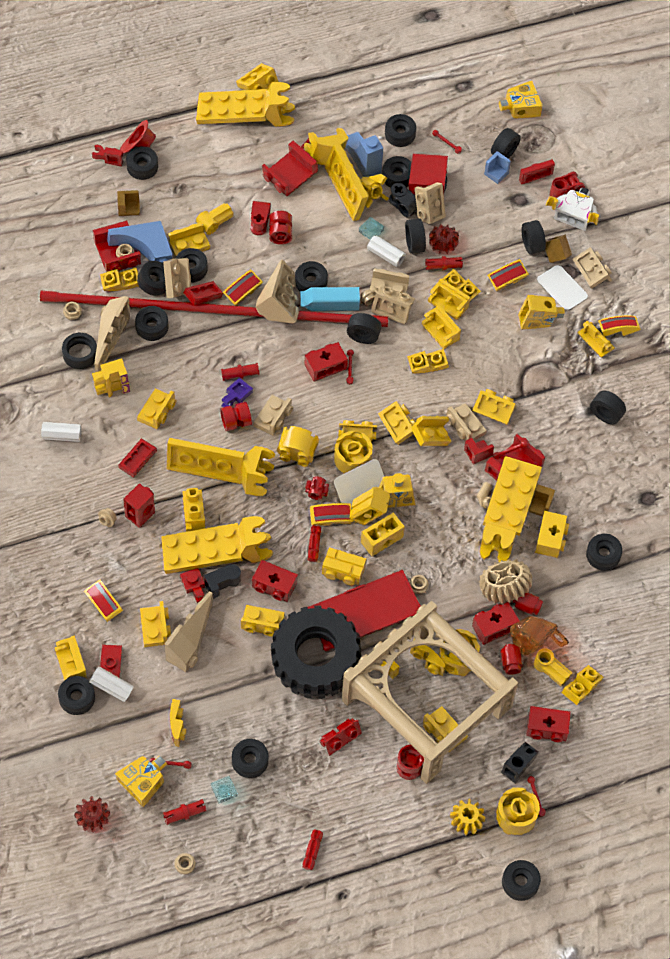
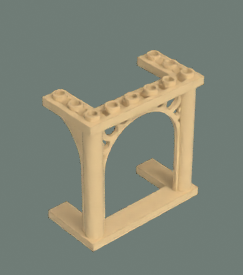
M433 601L427 605L423 604L417 610V614L413 617H408L403 622V626L398 630L394 629L388 635V639L376 644L373 648L374 651L369 655L365 654L362 656L354 668H348L344 673L342 702L346 706L355 699L365 702L375 709L424 757L421 779L426 784L441 772L444 755L492 712L499 720L512 708L518 687V682L513 677L508 680L436 612L437 605ZM434 632L436 633L435 637H438L439 640L432 639ZM412 635H414L415 640L409 642L407 639L410 640ZM434 645L450 651L495 692L438 744L396 704L388 688L387 678L392 663L401 653L415 646ZM385 661L387 664L383 667L380 666ZM377 670L382 672L383 676L379 679H373L368 673ZM379 684L383 685L381 690L378 687Z

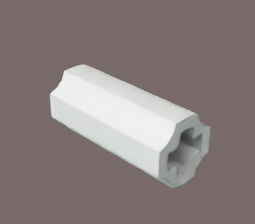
M377 235L373 236L367 245L368 250L396 267L402 264L406 253Z
M43 422L41 437L45 440L80 442L82 427L81 424Z
M99 666L89 681L123 702L127 700L134 687Z

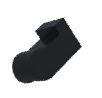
M235 564L227 565L204 575L205 586L208 592L213 593V599L220 596V590L228 586H237L241 582V570Z
M524 742L504 763L501 773L516 784L524 771L535 760L539 751L527 742Z

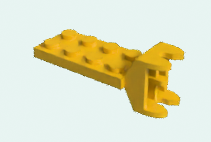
M271 82L268 91L267 89L200 92L196 122L197 124L257 122L266 121L267 119L275 127L291 125L295 121L294 118L284 116L283 114L295 110V105L288 103L289 98L281 95V92L290 90V86L284 82Z
M337 128V135L317 137L314 132H309L308 137L311 144L304 143L305 151L317 161V164L325 165V169L353 221L359 220L369 196L344 150L349 139L346 132L342 128Z
M169 438L167 443V470L238 484L242 483L245 494L263 496L267 493V489L256 485V483L263 484L268 482L265 472L272 471L275 465L264 461L263 458H275V453L272 450L254 446L245 454V452Z
M505 456L483 521L485 527L480 546V556L483 560L488 558L493 550L498 552V563L501 560L507 561L509 559L516 535H521L542 467Z
M251 516L242 518L239 525L234 523L161 536L165 573L170 574L243 561V558L252 563L269 559L273 555V551L267 548L260 549L259 546L260 544L267 543L272 538L270 534L256 532L255 529L264 525L265 520L262 517Z

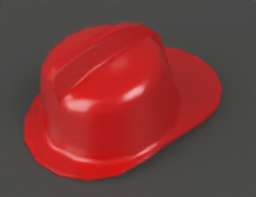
M147 120L142 121L122 144L120 150H123V154L136 147H150L156 134L148 128Z

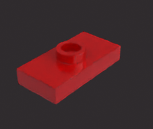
M551 159L521 169L519 176L521 185L553 175L555 162Z
M214 281L185 288L183 292L193 305L222 298L224 294Z
M141 438L118 464V468L134 478L157 452V448Z
M102 645L100 667L120 678L122 645Z

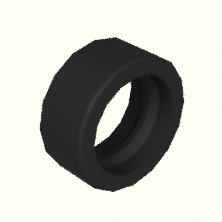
M421 218L406 220L405 236L410 254L425 252L426 236L423 221Z
M81 332L73 333L66 337L62 344V355L65 363L74 369H85L93 365L97 349L96 341L91 335ZM77 344H85L91 348V352L85 357L77 358L69 354V349Z

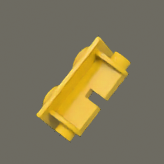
M584 322V328L577 332L601 358L615 349L592 322Z
M344 420L343 423H339V427L342 430H339L338 437L343 433L355 431V433L365 434L370 441L372 439L376 440V432H373V429H377V425H373V422L363 421L362 424H354V421Z

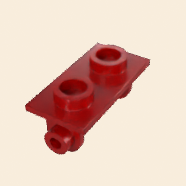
M346 719V721L336 727L339 732L336 733L334 730H331L321 737L322 739L319 742L323 747L326 746L329 756L362 734L357 719Z

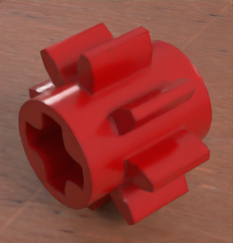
M315 476L312 478V481L307 480L305 492L308 493L309 498L321 500L322 496L327 497L329 484H326L324 478Z

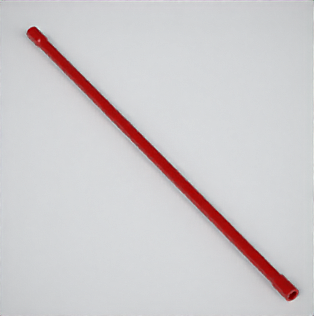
M40 291V301L76 302L107 305L109 300L120 298ZM129 298L130 307L135 308L157 306L163 310L264 317L258 313L256 307L204 303L193 305L191 302ZM299 311L297 320L349 323L352 315ZM372 315L381 322L382 327H388L389 316Z

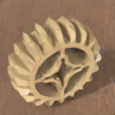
M510 559L507 561L501 560L499 563L494 562L493 566H488V570H483V574L480 575L479 586L482 594L488 601H493L494 603L500 601L501 604L506 601L510 603L514 599L518 601V597H524V593L529 592V588L532 587V574L523 561L518 562L517 559L513 561Z

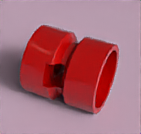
M287 211L271 213L269 216L270 241L278 245L288 244L292 240V215Z
M247 402L238 403L235 407L230 405L220 408L221 419L226 432L237 429V426L243 428L252 425L251 413Z
M411 744L400 749L396 766L397 773L406 780L418 778L422 773L424 757Z

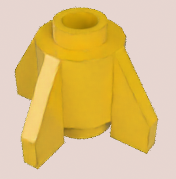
M378 174L361 179V183L369 196L365 205L367 208L371 206L372 199H378L379 197L386 201L389 199L382 194L383 189L381 185L385 183L386 176Z

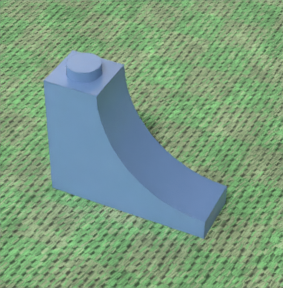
M359 132L347 135L349 139L346 148L363 177L381 174L383 146L376 135L363 139Z
M161 221L108 229L107 241L109 246L129 244L133 249L140 251L149 261L163 263V261L172 259V252Z

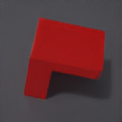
M473 438L465 441L464 451L474 465L491 457L494 452L493 444L487 445L485 440L475 443Z

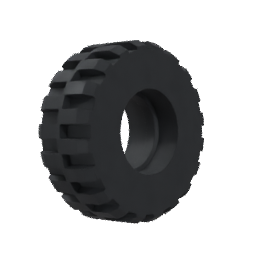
M314 606L311 609L303 607L300 612L296 613L293 611L288 615L287 620L283 619L279 623V629L275 630L273 634L271 657L275 674L281 679V683L286 688L290 687L291 692L299 695V693L304 694L305 698L311 699L312 696H318V699H323L325 695L331 694L334 696L338 694L339 689H343L345 671L350 667L354 668L361 658V641L359 633L356 632L355 625L352 621L348 622L347 616L343 613L337 614L335 609L330 607L327 609H322L321 606ZM322 638L329 641L335 647V656L325 665L309 666L298 658V648L309 639Z

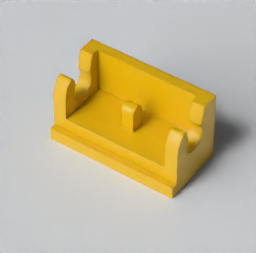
M441 278L430 291L431 295L428 298V302L434 306L440 305L449 316L456 320L469 308L470 297Z
M437 305L424 315L426 319L422 321V325L442 349L460 340L461 329L440 305Z
M75 635L56 642L55 652L64 680L72 676H81L87 679L86 669Z

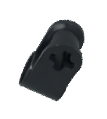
M401 183L393 184L389 202L404 217L408 218L417 211L415 195L405 185Z

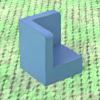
M497 151L486 161L484 175L498 184L509 174L511 161Z

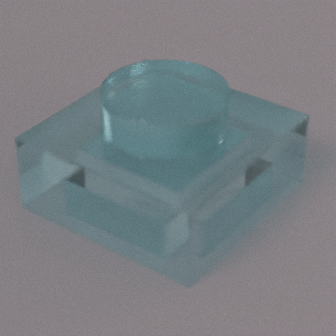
M371 217L359 227V232L370 240L373 236H379L384 231V226Z
M230 776L210 783L218 804L238 796Z

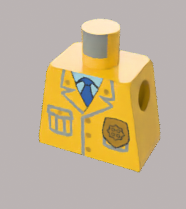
M533 81L509 88L506 100L499 101L500 111L510 110L514 119L541 117L543 105Z
M527 295L518 314L521 329L550 327L555 318L564 317L565 311L564 307H556L553 297Z
M396 473L393 476L382 478L379 487L390 495L387 508L416 505L409 474L402 475L401 473Z
M141 756L116 772V779L144 807L164 783V778L160 771L167 766V763L161 756H158L151 763L146 757Z

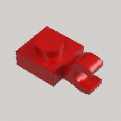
M96 144L94 146L95 151L99 152H92L93 159H102L106 164L122 167L124 162L123 150L105 147L104 150L101 145Z
M196 568L181 573L180 579L186 593L193 592L196 602L199 603L204 598L202 588H205V583L199 569Z

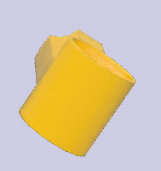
M223 203L210 212H201L196 218V223H202L204 232L211 235L218 229L220 224L232 218L234 214L231 207L227 203Z
M543 648L538 651L533 662L535 669L539 672H544L560 687L564 685L572 675V672L554 657V653L550 649ZM540 658L547 659L548 663H543Z

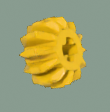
M468 799L467 804L463 800L459 801V806L454 805L453 812L450 813V818L453 819L451 825L457 826V832L463 829L465 836L469 830L473 834L476 833V828L481 830L483 827L482 822H485L486 818L482 815L484 814V808H478V802L474 805L471 804V799Z

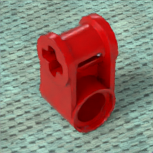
M573 171L555 178L552 181L549 195L558 198L567 194L570 190L579 192L581 188H585V185L577 178L578 174Z
M253 201L251 232L254 235L259 236L266 232L271 203Z

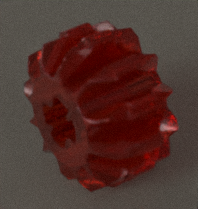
M440 223L439 227L434 226L433 230L429 233V244L432 246L433 251L439 250V254L442 251L448 254L449 250L454 252L455 247L459 244L458 232H455V227L449 228L448 224L443 226Z
M93 796L89 798L90 801L87 802L86 799H82L83 805L77 804V812L74 813V816L78 819L76 821L78 826L83 825L84 831L90 827L91 832L94 833L95 827L102 830V824H108L109 820L107 817L110 816V810H107L108 804L106 802L102 803L100 797L94 801ZM93 812V814L96 813V815H95V816H91V814H90V816H89V813Z

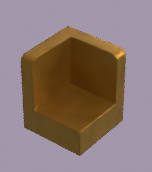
M117 191L118 215H140L139 191Z
M566 234L546 240L545 250L550 263L566 259L572 255Z
M537 484L529 512L542 517L544 511L549 512L555 490Z

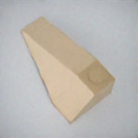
M283 259L279 261L258 297L256 309L267 320L295 323L299 313L298 307L295 306L297 295L293 291L296 287L295 273Z
M127 296L109 300L107 306H103L101 310V322L94 363L95 372L101 371L100 365L106 363L131 318L129 297Z
M210 591L197 604L194 614L189 613L184 625L179 624L165 643L166 661L184 672H187L190 667L193 668L198 660V652L213 604V593Z

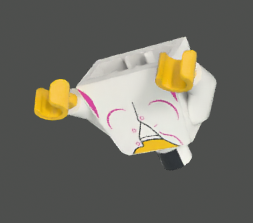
M581 188L579 192L570 190L567 194L558 198L550 196L545 206H551L553 210L556 208L555 220L586 231L589 222L595 223V225L598 224L599 214L596 206L593 205L594 199L589 196L590 191L587 188Z

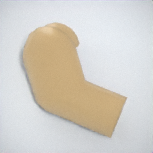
M484 482L477 494L481 507L488 509L491 500L488 494L493 487L488 482Z

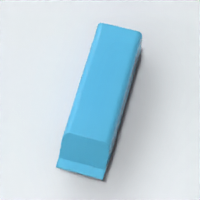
M311 287L305 291H300L301 307H305L310 311H359V287Z

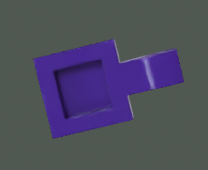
M238 378L226 389L228 395L222 398L224 403L221 406H232L235 401L238 403L243 402L253 393V388L241 378Z

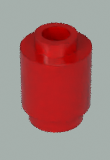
M528 592L524 593V597H518V601L514 599L513 603L516 604V609L530 615H538L543 601L539 599L540 597Z
M507 644L500 650L503 670H505L507 675L519 674L523 667L520 647L515 644Z

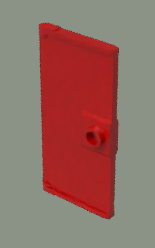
M402 569L308 606V609L314 608V606H321L322 609L330 607L335 609L337 614L343 613L347 616L348 622L352 621L356 632L362 638L402 622L410 616L413 617L417 614V610L421 605ZM320 638L325 652L335 648L329 641Z

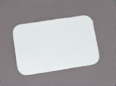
M559 265L552 267L537 278L542 287L565 310L573 308L588 297L587 293Z
M373 459L338 476L334 480V485L341 503L352 504L355 498L373 487H379L384 474L379 461Z

